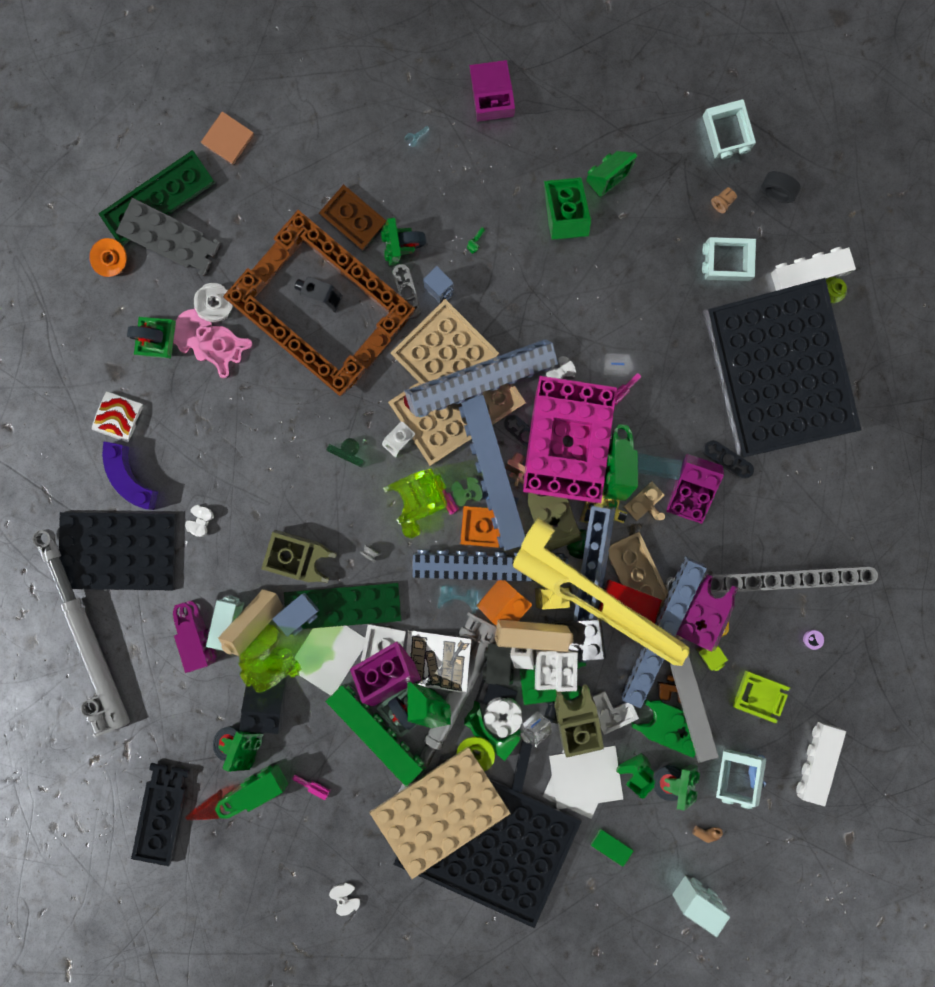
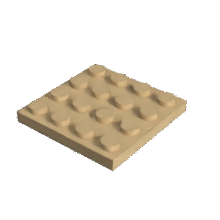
M446 299L391 352V355L420 384L487 361L500 354Z

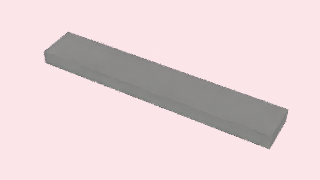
M688 655L682 666L670 663V667L699 763L719 757Z

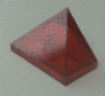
M221 789L193 809L185 818L187 820L219 819L215 808L219 801L222 800L223 792Z

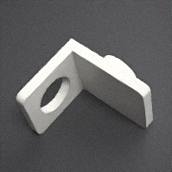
M400 422L384 438L382 446L394 457H397L400 450L414 437L415 432L404 422Z

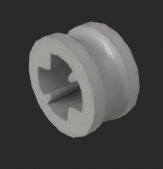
M365 545V550L360 553L375 562V557L379 556V553Z

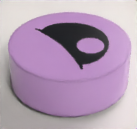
M809 630L804 634L803 642L807 648L817 650L823 646L824 637L819 631Z

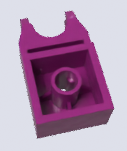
M707 574L703 583L698 586L676 635L712 652L716 650L735 607V595L738 587L732 586L724 597L718 599L711 593L713 576ZM705 620L707 628L701 629L699 624Z
M192 600L175 605L173 618L177 634L174 635L185 673L215 663L217 652L214 648L206 647L210 630L206 629L198 605ZM184 608H187L188 615H185Z

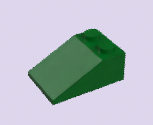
M616 151L613 155L609 153L603 158L602 164L598 167L597 165L593 166L587 172V183L601 198L630 174L637 159V154L624 151Z
M582 178L544 181L551 240L589 236L591 217Z

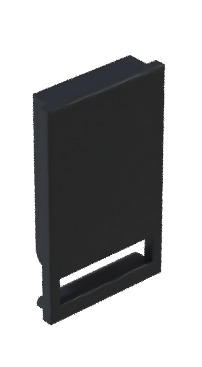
M482 679L475 701L487 705L491 700L499 697L501 699L511 698L515 700L518 691L498 684H489L484 700L480 701L479 697L486 680Z

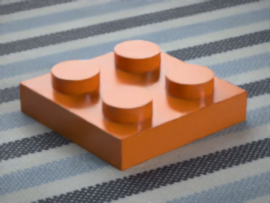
M463 507L460 544L499 548L497 537L500 536L499 530L494 529L491 518H494L493 510L489 511L488 508Z

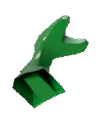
M474 701L473 709L464 718V725L471 729L473 735L489 741L495 753L504 761L521 739L519 737L522 732L520 729L502 739H497L485 726L480 703Z
M640 753L617 767L616 772L619 774H633L626 785L639 798L645 799L654 788V771L650 768L651 764L644 754Z

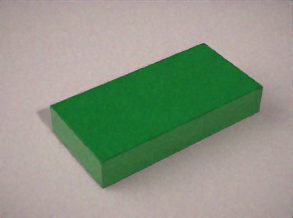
M600 828L590 843L593 848L624 867L634 851L602 828Z

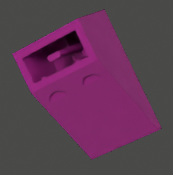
M507 60L469 65L477 122L514 117L515 104Z
M686 454L666 512L702 524L723 479V466Z

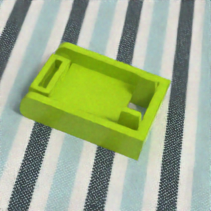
M745 671L732 706L777 724L778 720L770 716L774 714L780 717L788 696L780 692L782 688L789 691L790 687ZM748 682L752 683L747 701L742 700Z

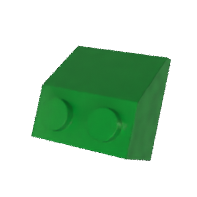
M408 682V722L429 728L451 725L450 705L434 689Z

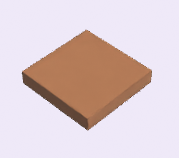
M222 111L202 139L201 144L234 165L253 138L254 133Z

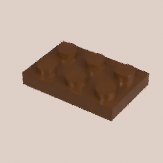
M344 184L319 212L321 217L361 251L365 250L383 229V225L386 224V220Z

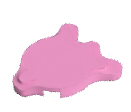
M190 309L181 313L176 320L173 344H176L182 353H187L192 348L196 359L205 361L206 359L200 352L196 329L199 326L213 327L212 322L201 319L195 309Z
M199 326L196 329L201 354L207 361L216 366L221 378L229 376L228 363L230 361L239 363L242 351L252 347L250 339L239 338L231 330L223 326Z

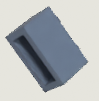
M436 266L423 279L424 288L441 303L445 299L448 301L453 296L454 286L453 281Z
M303 593L277 614L273 621L287 637L291 634L295 636L303 630L301 626L306 621L310 624L318 617L316 613L320 610L308 595Z

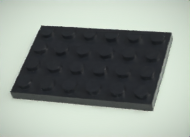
M60 512L59 551L61 556L59 558L72 589L175 590L176 514Z

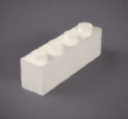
M837 247L830 250L831 253L825 255L824 252L812 255L811 259L806 260L803 257L795 260L794 264L782 263L777 265L776 269L771 272L776 291L821 278L828 279L830 277L850 274L856 270L850 248L842 249V247Z
M818 722L817 726L813 728V741L808 746L807 762L802 767V780L798 783L796 789L797 796L802 800L821 806L826 805L845 738V730Z

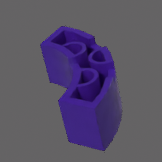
M104 441L102 449L103 465L111 485L125 500L133 505L147 510H155L158 491L146 487L133 475L129 463V446Z

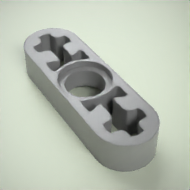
M399 264L393 269V277L398 294L406 301H411L415 298L412 304L414 308L418 309L415 310V314L411 315L410 319H416L421 314V307L410 270L406 265ZM400 269L403 272H407L404 274L405 283H402L400 276H396ZM410 287L412 289L411 296H403L401 293L402 289Z

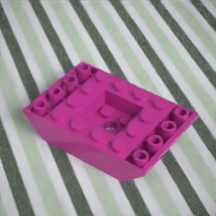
M539 376L528 442L523 492L601 504L617 391L616 387ZM564 437L572 438L573 445L571 447L564 446Z

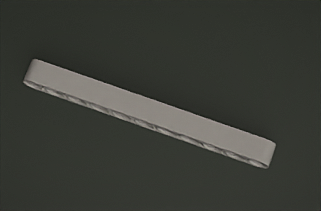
M857 566L715 574L711 576H713L712 579L716 580L717 585L714 589H711V593L729 592L731 589L728 585L730 578L736 580L735 587H738L737 592L873 584L878 579V572L873 567ZM866 570L869 572L867 580L863 578V573ZM848 571L850 578L848 581H845L844 574ZM829 572L831 579L829 582H826L825 574ZM808 573L812 576L810 583H807L805 580ZM791 574L793 581L788 585L786 577ZM704 575V576H703V578H702L700 584L703 583V581H704V579H705V577H706L707 575ZM771 575L774 578V582L769 586L767 578ZM670 577L665 581L664 585L668 592L670 584L674 581L675 577ZM753 577L755 579V583L752 587H750L747 583L748 578Z

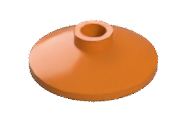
M104 238L92 246L89 259L96 273L104 277H113L121 273L125 268L127 254L120 242L111 238ZM111 255L113 256L112 262L109 261Z

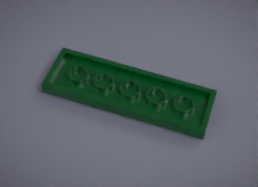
M191 150L98 214L114 238L123 246L131 240L117 234L116 231L132 198L169 215L214 185L215 181L195 152Z
M399 583L284 592L285 608L301 594L306 593L320 610L316 613L318 617L310 624L306 621L301 626L303 629L402 621Z

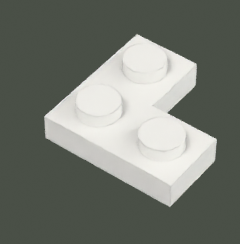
M605 691L592 696L597 707L600 728L604 735L639 719L633 705L627 702L613 708Z

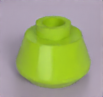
M838 277L826 279L831 303L843 300L847 294L846 283Z

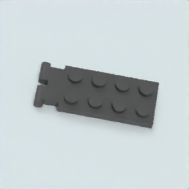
M134 198L131 199L116 231L117 234L186 268H189L191 265L199 269L198 273L206 276L212 261L206 259L207 255L215 257L221 244L216 239L212 242L204 238V233Z

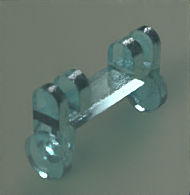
M445 586L441 587L437 608L440 609L443 603L454 599L464 601L473 610L472 614L476 613L478 591L474 592V598H470L471 590H467L466 597L451 595L452 587H448L447 594H444Z

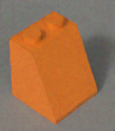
M498 580L476 606L497 626L498 620L519 621L532 604L507 581Z

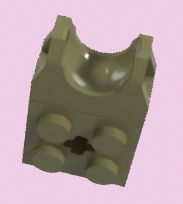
M528 493V505L534 523L537 518H540L554 527L552 536L544 546L547 550L552 551L582 540L568 499L553 496L542 497L537 494Z
M274 530L261 569L296 580L328 583L329 577L316 569L315 561L321 557L335 558L337 552L329 550L319 542ZM289 551L291 556L286 559L282 552Z
M587 684L582 685L580 697L573 701L566 700L561 692L556 691L557 696L554 706L561 744L566 758L603 750L604 746L597 707Z

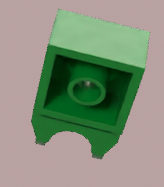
M618 424L613 430L612 435H610L611 444L609 443L603 498L626 501L638 487V450H634L633 435L629 426ZM618 430H625L627 438L621 439L618 436Z
M577 661V669L586 666V663ZM535 665L534 669H519L524 705L553 702L556 700V689H535ZM577 685V691H563L561 694L566 700L574 699L581 695L582 686Z
M645 699L643 704L653 710V719L647 724L632 722L631 727L642 732L651 741L694 758L696 753L683 709L661 700ZM683 727L684 732L680 734L678 729Z
M270 764L261 769L257 776L254 774L248 776L240 786L227 793L219 801L215 811L219 818L224 819L230 818L245 809L250 812L283 793L289 783L279 765L276 764L272 767ZM222 805V806L224 807L225 811L230 812V813H229V814H223V813L220 811V806Z

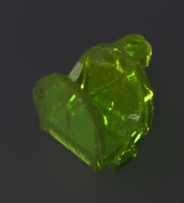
M432 468L412 473L383 488L385 494L397 491L401 495L404 507L401 515L396 520L398 524H401L404 536L410 539L420 535V527L417 520L442 510L447 506V501L442 492L446 490L445 483L440 474H434Z
M268 624L239 656L240 662L238 665L242 669L239 672L240 677L247 687L252 685L257 692H263L273 687L288 674L291 678L300 675L299 671L302 670L298 660H295L293 653L289 649L276 647L280 640V633L274 625Z

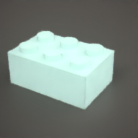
M685 875L672 894L685 916L717 937L730 918L726 911L727 907L722 904L723 901L718 898L716 892L710 888L706 890L696 878L692 877L690 879Z

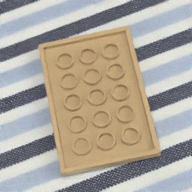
M418 382L410 388H413L421 384ZM504 384L497 390L482 392L492 425L526 404L514 384ZM405 391L388 402L399 420L415 432L412 439L430 466L471 440V436L467 437L464 425H467L465 417L461 418L458 408L462 406L461 403H453L443 410H434L429 412L427 416L416 417L404 404Z
M469 747L370 811V815L411 879L511 814Z

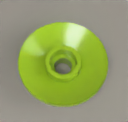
M473 736L464 739L459 744L457 754L469 747L484 772L491 768L495 760V750L489 741Z

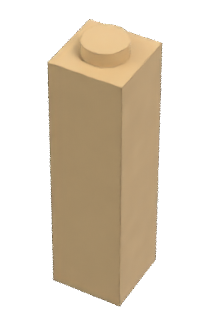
M262 589L218 637L224 652L240 656L283 608V605L276 593Z
M498 620L495 640L497 645L501 647L568 652L569 645H572L573 634L566 625Z

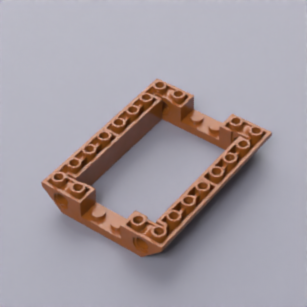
M297 210L273 238L275 241L274 245L252 270L247 268L223 297L341 397L358 382L404 328L415 308L300 210ZM303 242L388 313L385 318L382 317L376 324L377 328L357 352L353 356L350 355L344 361V366L340 370L255 299Z

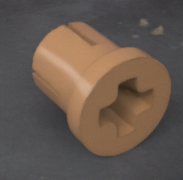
M727 187L718 196H714L711 199V203L718 212L725 213L728 207L737 199V195L731 188Z

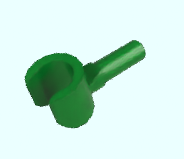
M483 227L468 242L467 249L472 254L480 247L477 241L485 231Z

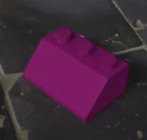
M398 641L350 668L361 702L373 707L407 688L408 682L416 683L421 680L414 661Z

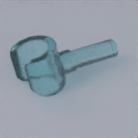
M426 126L415 134H406L405 140L407 141L413 137L414 140L409 145L415 146L417 139L429 131V127Z

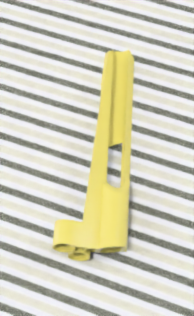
M537 518L524 538L521 549L515 558L513 568L556 595L576 603L671 664L682 666L690 653L688 646L621 603L547 550L544 546L552 536L554 527ZM571 582L604 603L602 612L560 585Z

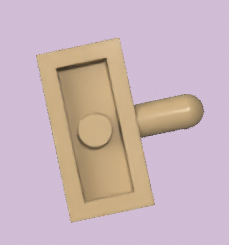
M651 481L623 508L635 521L639 520L647 511L656 520H664L665 514L660 513L654 505L665 495Z

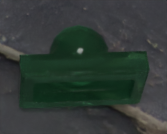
M353 438L343 440L341 449L331 444L326 449L327 452L361 468L366 462L355 456L359 452L360 447L359 443Z

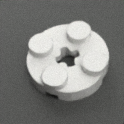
M208 283L195 293L194 308L201 319L209 322H219L228 318L233 305L223 297L227 292L224 286L217 283ZM215 298L219 305L212 307L208 302Z
M499 697L491 700L487 704L484 713L485 725L492 733L499 737H506L515 733L522 723L520 705L511 698L501 699ZM499 714H508L507 719L500 720Z

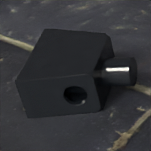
M309 276L305 281L298 279L294 286L295 290L300 291V294L306 300L334 313L343 297L333 285Z

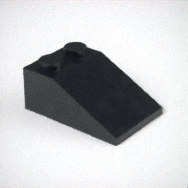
M248 670L239 731L279 734L281 732L287 672Z

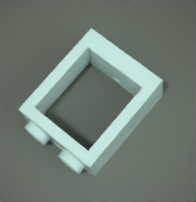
M744 99L706 109L703 119L715 159L721 158L723 160L732 157L735 153L742 155L751 151L756 141ZM737 115L744 143L721 149L713 121Z
M710 237L703 244L702 251L703 255H705V262L702 265V274H705V280L751 281L755 277L756 239ZM714 245L743 246V272L714 271Z
M228 596L216 601L206 647L223 650L218 637L243 611L244 602L239 601L238 597Z
M729 749L723 751L716 798L722 799V802L727 804L739 803L741 807L746 809H753V807L758 806L766 758ZM731 761L757 767L753 798L727 792Z

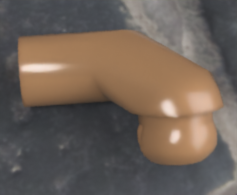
M695 826L692 834L707 843L719 840L723 835V831L719 827L704 830L699 826Z

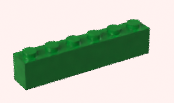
M341 685L325 702L407 787L425 769L423 760L418 755L414 756L409 751L411 748L406 742H400L396 738L397 733L391 727L387 728L382 723L384 721L378 713H373L369 709L370 705L361 702L356 695L357 691L351 685Z

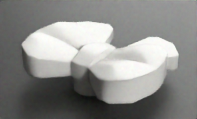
M565 356L558 358L560 368L556 369L552 366V369L544 371L547 377L557 379L574 378L576 375L574 364Z
M196 505L190 511L197 519L196 521H186L185 527L193 535L204 537L207 535L206 526L213 519L214 514L209 508Z
M351 883L338 884L330 890L329 896L337 901L338 907L336 912L340 916L348 915L360 906L359 898L348 900L347 896L355 889Z

